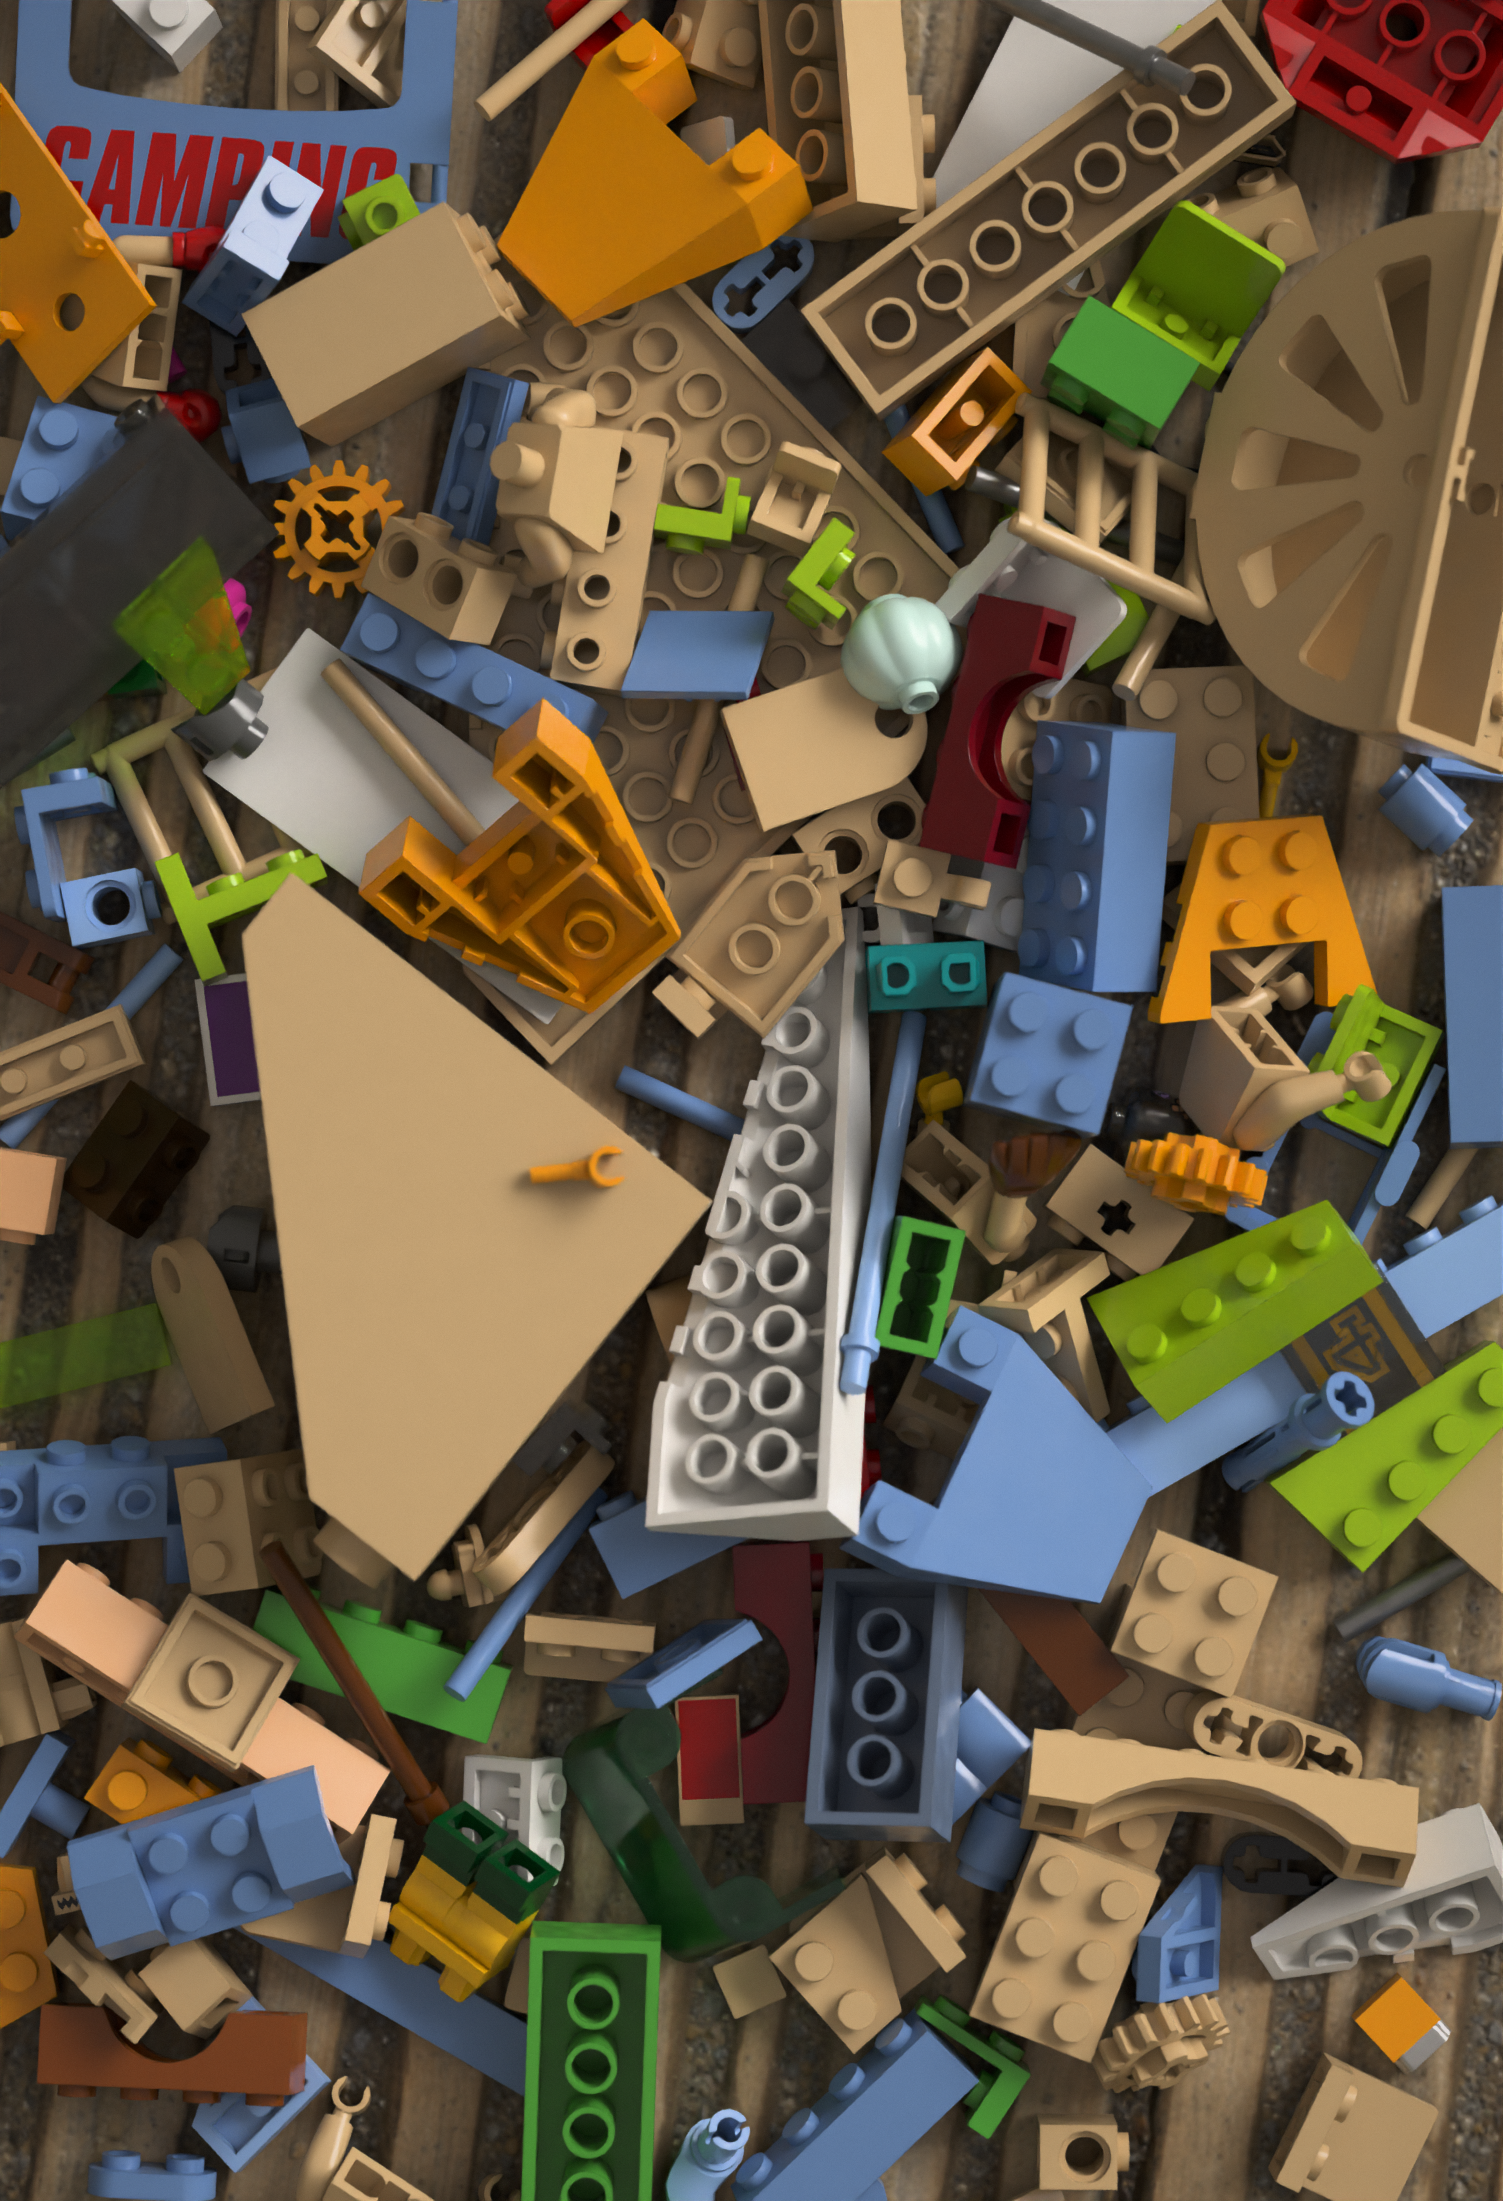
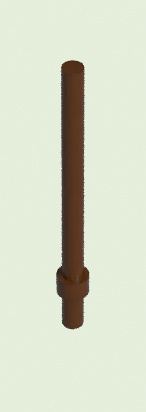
M278 1540L267 1544L259 1551V1557L405 1792L406 1796L403 1803L417 1825H425L428 1830L431 1821L449 1809L448 1800L435 1781H428L282 1542Z

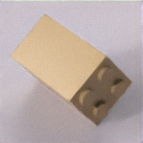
M444 201L241 314L296 426L330 447L340 444L465 375L468 367L477 368L530 339L522 322V319L530 316V312L515 284L512 281L506 283L500 272L495 268L494 263L502 260V257L489 231L484 225L478 228L468 212L461 216Z

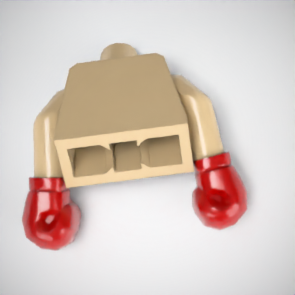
M212 225L185 233L172 232V236L122 235L112 240L157 307L80 384L98 406L148 419L147 424L160 427L184 442H203L217 431L222 418V412L217 399L206 391L196 388L185 389L180 393L167 391L182 269L200 273L212 256L226 229ZM72 294L61 305L60 319L68 331L75 330L82 323L85 311L81 298L76 294Z

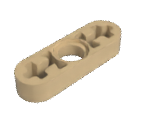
M588 1438L575 1446L558 1463L474 1563L472 1573L494 1595H500L511 1588L530 1569L606 1479L615 1465V1460L593 1438Z
M1212 1690L1196 1695L1189 1702L1185 1710L1184 1726L1187 1734L1209 1753L1237 1760L1260 1759L1268 1762L1270 1765L1301 1770L1312 1768L1324 1769L1313 1759L1303 1756L1307 1745L1313 1751L1325 1755H1331L1335 1750L1342 1757L1339 1767L1328 1766L1326 1769L1334 1775L1359 1778L1363 1761L1359 1748L1345 1735L1335 1729L1235 1695L1229 1698ZM1222 1709L1223 1715L1234 1724L1243 1727L1241 1738L1234 1732L1223 1728H1215L1211 1734V1731L1203 1725L1206 1716H1218ZM1274 1725L1286 1727L1289 1739L1284 1751L1275 1757L1261 1756L1258 1750V1740L1263 1731Z

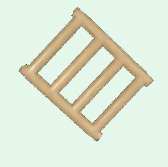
M1026 392L1022 393L1018 397L1015 407V413L1024 417L1018 511L1009 520L1007 532L1180 615L1205 625L1212 624L1216 616L1211 602L1208 600L1209 596L1203 580L1198 554L1196 521L1189 518L1192 507V489L1198 473L1138 444L1132 450L1101 430L1102 427L1044 399H1039ZM1049 431L1079 445L1074 535L1044 522ZM1104 457L1133 471L1129 561L1099 548ZM1158 483L1186 496L1183 587L1154 573Z
M278 667L247 682L260 692ZM198 704L115 741L90 755L91 763L100 775L107 773L165 899V902L160 905L162 918L168 925L177 922V918L154 862L168 857L172 853L130 764L137 759L165 747L223 874L192 887L197 900L209 896L206 886L221 878L242 873L244 880L248 881L268 873L266 862L285 853L301 849L305 858L314 855L269 821L280 847L247 863L245 862L209 781L203 773V768L194 749L171 730L192 718Z

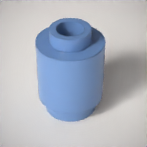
M1423 763L1413 772L1403 764L1378 790V793L1386 799L1378 810L1422 851L1428 847L1438 857L1474 821L1463 810L1467 804Z
M995 1791L992 1799L980 1797L977 1800L956 1853V1857L960 1859L956 1873L960 1877L977 1886L996 1892H1003L1007 1881L1015 1880L1034 1833V1830L1019 1828L1022 1799L1005 1792Z

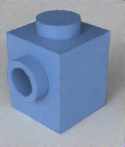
M273 378L225 390L228 416L231 425L221 428L225 447L231 465L243 462L249 484L262 480L267 483L284 482L295 477L300 470L311 467L304 431L296 426Z

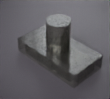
M787 298L741 340L830 434L864 403L806 324L800 311Z

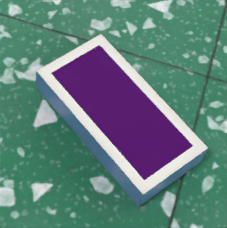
M246 973L227 975L228 978L205 987L201 979H195L210 1106L212 1107L261 1100Z

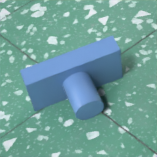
M60 1730L48 1732L0 1812V1857L2 1859L13 1850L31 1817L72 1840L91 1809V1806L52 1784L77 1741Z

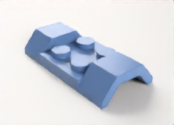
M315 1765L70 1840L67 1843L75 1895L96 1949L110 1961L165 1943H169L170 1947L285 1912L294 1909V1903L356 1884L353 1869L342 1858L326 1815L319 1776Z

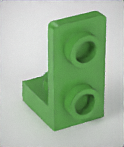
M921 1994L914 2005L917 2015L996 2066L991 2074L982 2069L976 2076L979 2082L962 2099V2102L969 2106L964 2114L967 2126L989 2140L1031 2076L1028 2064L1021 2060L1026 2051L1016 2042L996 2030H993L988 2038L969 2026L967 2023L971 2016H969L968 2011L946 1996L940 1994L937 2000L933 2002Z

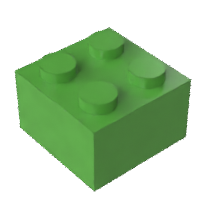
M1089 295L1048 361L1040 384L1050 390L1047 398L1053 404L1077 416H1080L1084 410L1105 423L1101 430L1128 448L1134 450L1137 444H1140L1150 450L1189 386L1200 362Z

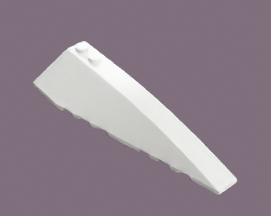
M859 907L842 909L844 942L768 1035L762 1038L761 1046L765 1049V1054L757 1080H750L743 1102V1105L748 1110L741 1134L733 1135L705 1228L709 1241L703 1261L700 1266L694 1265L687 1288L692 1293L685 1321L683 1326L676 1325L669 1348L674 1357L667 1381L659 1382L653 1402L645 1527L650 1531L789 1541L859 1536L865 1393L851 1395L840 1389L845 1355L840 1350L841 1337L849 1333L871 1202V1114L865 941H863L862 932H864L863 911Z

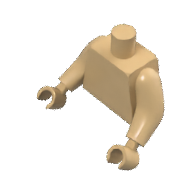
M529 382L530 404L529 411L526 412V419L532 421V423L513 422L508 428L506 442L499 444L492 452L490 458L492 474L500 479L496 500L497 513L514 525L515 535L526 555L524 558H519L505 553L501 565L518 574L510 595L526 600L530 599L533 588L553 583L562 579L568 573L574 554L573 551L604 553L624 432L591 428L596 422V402L594 397L589 392L566 388L563 384Z
M1287 964L1265 982V986H1260L1250 996L1241 990L1211 1006V1019L1197 1020L1179 1093L1180 1106L1200 1129L1201 1136L1217 1139L1219 1143L1230 1148L1265 1152L1271 1149L1275 1142L1300 1120L1315 1112L1343 1102V1093L1354 1089L1362 1100L1371 1102L1385 1097L1392 1087L1391 1082L1382 1071L1383 1067L1378 1059L1366 1051L1352 1054L1345 1062L1344 1072L1336 1075L1333 1070L1310 1074V1070L1265 1019V1016L1272 1011L1271 1004L1276 1000L1285 1010L1290 1011L1303 1007L1314 995V989L1305 975L1295 972L1293 967Z
M348 2076L338 2079L332 2089V2099L336 2107L332 2114H325L305 2154L297 2179L295 2201H435L354 2147L350 2149L343 2161L353 2131V2126L349 2122L352 2116L360 2115L366 2111L370 2105L371 2092L367 2085L361 2102L356 2106H346L341 2103L339 2096L341 2090L345 2087ZM490 2174L482 2180L478 2190L480 2201H492L490 2196L491 2188L501 2179L503 2174ZM513 2190L506 2201H520V2190Z

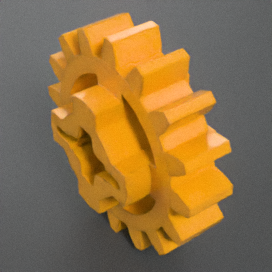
M335 460L332 475L324 477L321 470L314 464L310 467L311 483L304 486L293 478L288 482L295 495L292 502L276 500L274 503L276 510L285 516V522L270 525L269 532L273 537L285 539L286 544L280 546L273 553L278 562H288L294 559L296 563L291 567L287 576L294 584L309 576L311 578L309 592L314 597H318L323 592L325 586L328 585L332 586L337 602H344L347 587L355 585L359 593L365 598L370 591L361 587V584L375 552V549L368 542V525L379 512L383 532L388 517H398L406 509L402 500L385 502L384 499L392 488L386 478L377 482L374 486L369 485L370 469L368 466L362 464L354 477L347 476L343 461ZM335 490H347L358 493L354 494L348 501H327L322 496L324 493ZM303 512H305L311 519V537L304 543L305 547L301 550L298 541V525ZM324 512L331 520L335 519L341 524L352 519L349 529L353 534L356 545L360 549L355 550L348 542L345 544L338 538L328 544L327 541L330 539L331 534L320 513ZM332 561H353L358 566V568L347 572H330L321 569L322 567L326 568Z
M1171 1132L1165 1133L1164 1141L1156 1139L1153 1142L1138 1139L1137 1142L1131 1141L1124 1168L1127 1178L1136 1179L1137 1183L1141 1185L1153 1186L1151 1198L1165 1201L1174 1205L1173 1208L1193 1213H1196V1211L1207 1212L1222 1216L1227 1214L1228 1206L1232 1208H1237L1238 1205L1247 1208H1254V1205L1261 1206L1268 1178L1267 1172L1255 1168V1164L1239 1161L1241 1150L1230 1148L1219 1143V1140L1197 1134L1196 1136L1179 1135Z

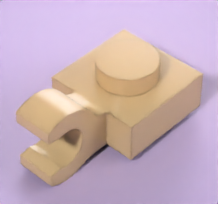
M888 839L873 904L933 919L937 917L940 900L984 910L987 905L992 882L947 873L951 854Z

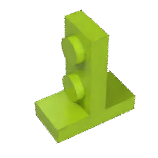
M297 849L266 862L269 872L248 881L244 880L242 873H236L210 883L206 886L209 896L197 900L179 853L154 862L204 987L228 978L210 933L211 929L262 910L291 872L312 889L328 884L327 875L318 853L305 858L302 850Z

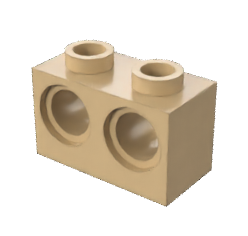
M418 512L415 520L389 516L361 587L447 639L490 645L518 574L496 562L498 552L495 549L472 539L463 538L460 541L453 537L451 534L454 526L439 517L423 512Z
M906 777L900 783L884 791L831 808L792 833L791 839L800 853L825 851L829 844L837 840H847L857 846L861 854L859 866L851 873L838 874L840 898L845 895L851 905L862 896L870 894L875 890V884L878 883L879 879L877 874L881 870L888 839L919 847L923 831L921 819L926 805L909 778ZM894 805L902 806L912 814L914 830L909 836L903 839H891L881 832L878 826V816L885 808Z

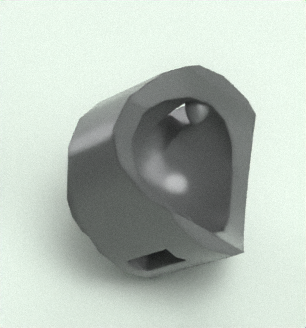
M224 662L217 664L202 676V688L194 716L171 730L208 761L216 760L228 750L241 760L246 759L259 747L268 733L269 727L256 717L262 706L264 696Z
M233 1205L218 1215V1222L209 1229L207 1251L217 1264L228 1290L257 1293L262 1272L282 1274L277 1231L267 1230L266 1208Z

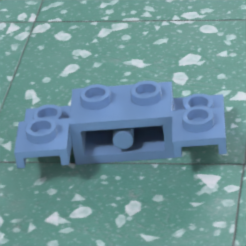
M123 1436L112 1440L111 1444L86 1446L79 1441L59 1440L49 1443L46 1448L0 1451V1596L38 1593V1546L162 1537L163 1576L166 1584L190 1583L174 1468L227 1461V1450L221 1437L149 1441L139 1436Z

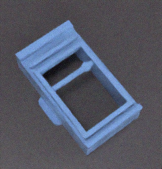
M1321 1012L1314 1017L1296 1054L1306 1067H1308L1317 1052L1325 1055L1336 1031L1330 1029V1022L1333 1016L1330 1012ZM1437 1064L1431 1065L1391 1150L1386 1147L1381 1149L1319 1119L1316 1112L1300 1120V1124L1306 1129H1319L1378 1158L1347 1223L1361 1245L1380 1206H1392L1398 1202L1419 1159V1147L1412 1140L1446 1071L1445 1068ZM1287 1132L1275 1142L1271 1149L1265 1152L1259 1151L1257 1156L1250 1157L1245 1162L1255 1164V1168L1265 1170L1267 1172L1266 1175H1268ZM1240 1205L1237 1208L1228 1206L1227 1214L1224 1215L1226 1218L1224 1222L1245 1232L1278 1219L1255 1207L1247 1208Z

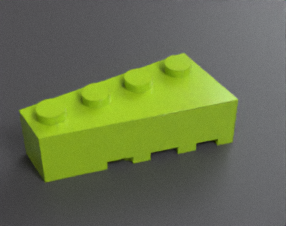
M1328 1199L1086 1299L1135 1388L1162 1419L1169 1423L1384 1281L1358 1238Z
M1481 1341L1432 1372L1431 1376L1433 1378L1421 1386L1416 1382L1414 1386L1390 1401L1376 1407L1373 1416L1365 1425L1352 1429L1347 1433L1342 1431L1341 1437L1332 1447L1323 1451L1308 1450L1309 1452L1264 1479V1482L1349 1564L1363 1573L1503 1427V1349L1495 1341Z

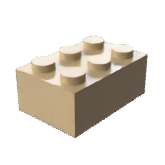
M1245 665L1151 669L1134 700L1128 701L1120 698L1121 725L1176 733L1166 867L1186 866L1197 823L1259 818L1253 673Z

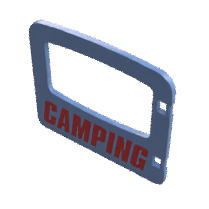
M19 0L15 104L111 240L122 235L172 236V232L185 233L212 225L227 229L256 174L269 155L324 189L286 259L288 261L332 264L353 252L354 250L337 216L347 212L342 200L394 174H400L409 189L411 163L433 164L431 203L415 202L420 214L443 201L447 203L458 0H442V2L407 0L402 91L399 100L389 108L350 111H285L217 107L125 96L80 86L74 82L69 70L72 0ZM11 194L10 220L11 226L15 231L19 225L21 213L17 199Z

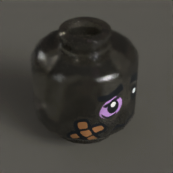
M1136 1086L1126 1093L1121 1104L1114 1102L1109 1104L1103 1121L1102 1139L1111 1141L1113 1159L1125 1168L1131 1141L1137 1142L1138 1139L1153 1142L1154 1139L1164 1141L1165 1133L1168 1132L1196 1136V1134L1200 1135V1129L1180 1106L1179 1095Z

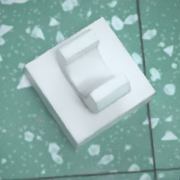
M866 894L859 898L858 907H877L879 927L876 930L862 932L863 941L881 943V946L934 943L932 918L874 905L875 894Z

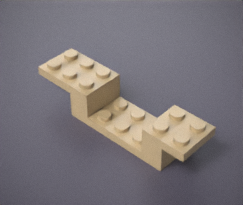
M1155 1528L1133 1586L1126 1584L1104 1640L1106 1647L1130 1677L1080 1717L1076 1713L1070 1730L1088 1737L1108 1740L1132 1739L1146 1746L1172 1750L1196 1749L1202 1751L1203 1748L1193 1741L1186 1732L1184 1726L1185 1710L1189 1702L1196 1695L1207 1690H1212L1232 1698L1279 1577ZM1207 1715L1203 1725L1209 1730L1215 1716ZM1178 1811L1137 1816L1110 1824L1084 1838L1034 1831L1015 1880H1011L1015 1892L969 2008V2016L1091 2063L1137 1945L1138 1935L1144 1927L1161 1883L1155 1870Z

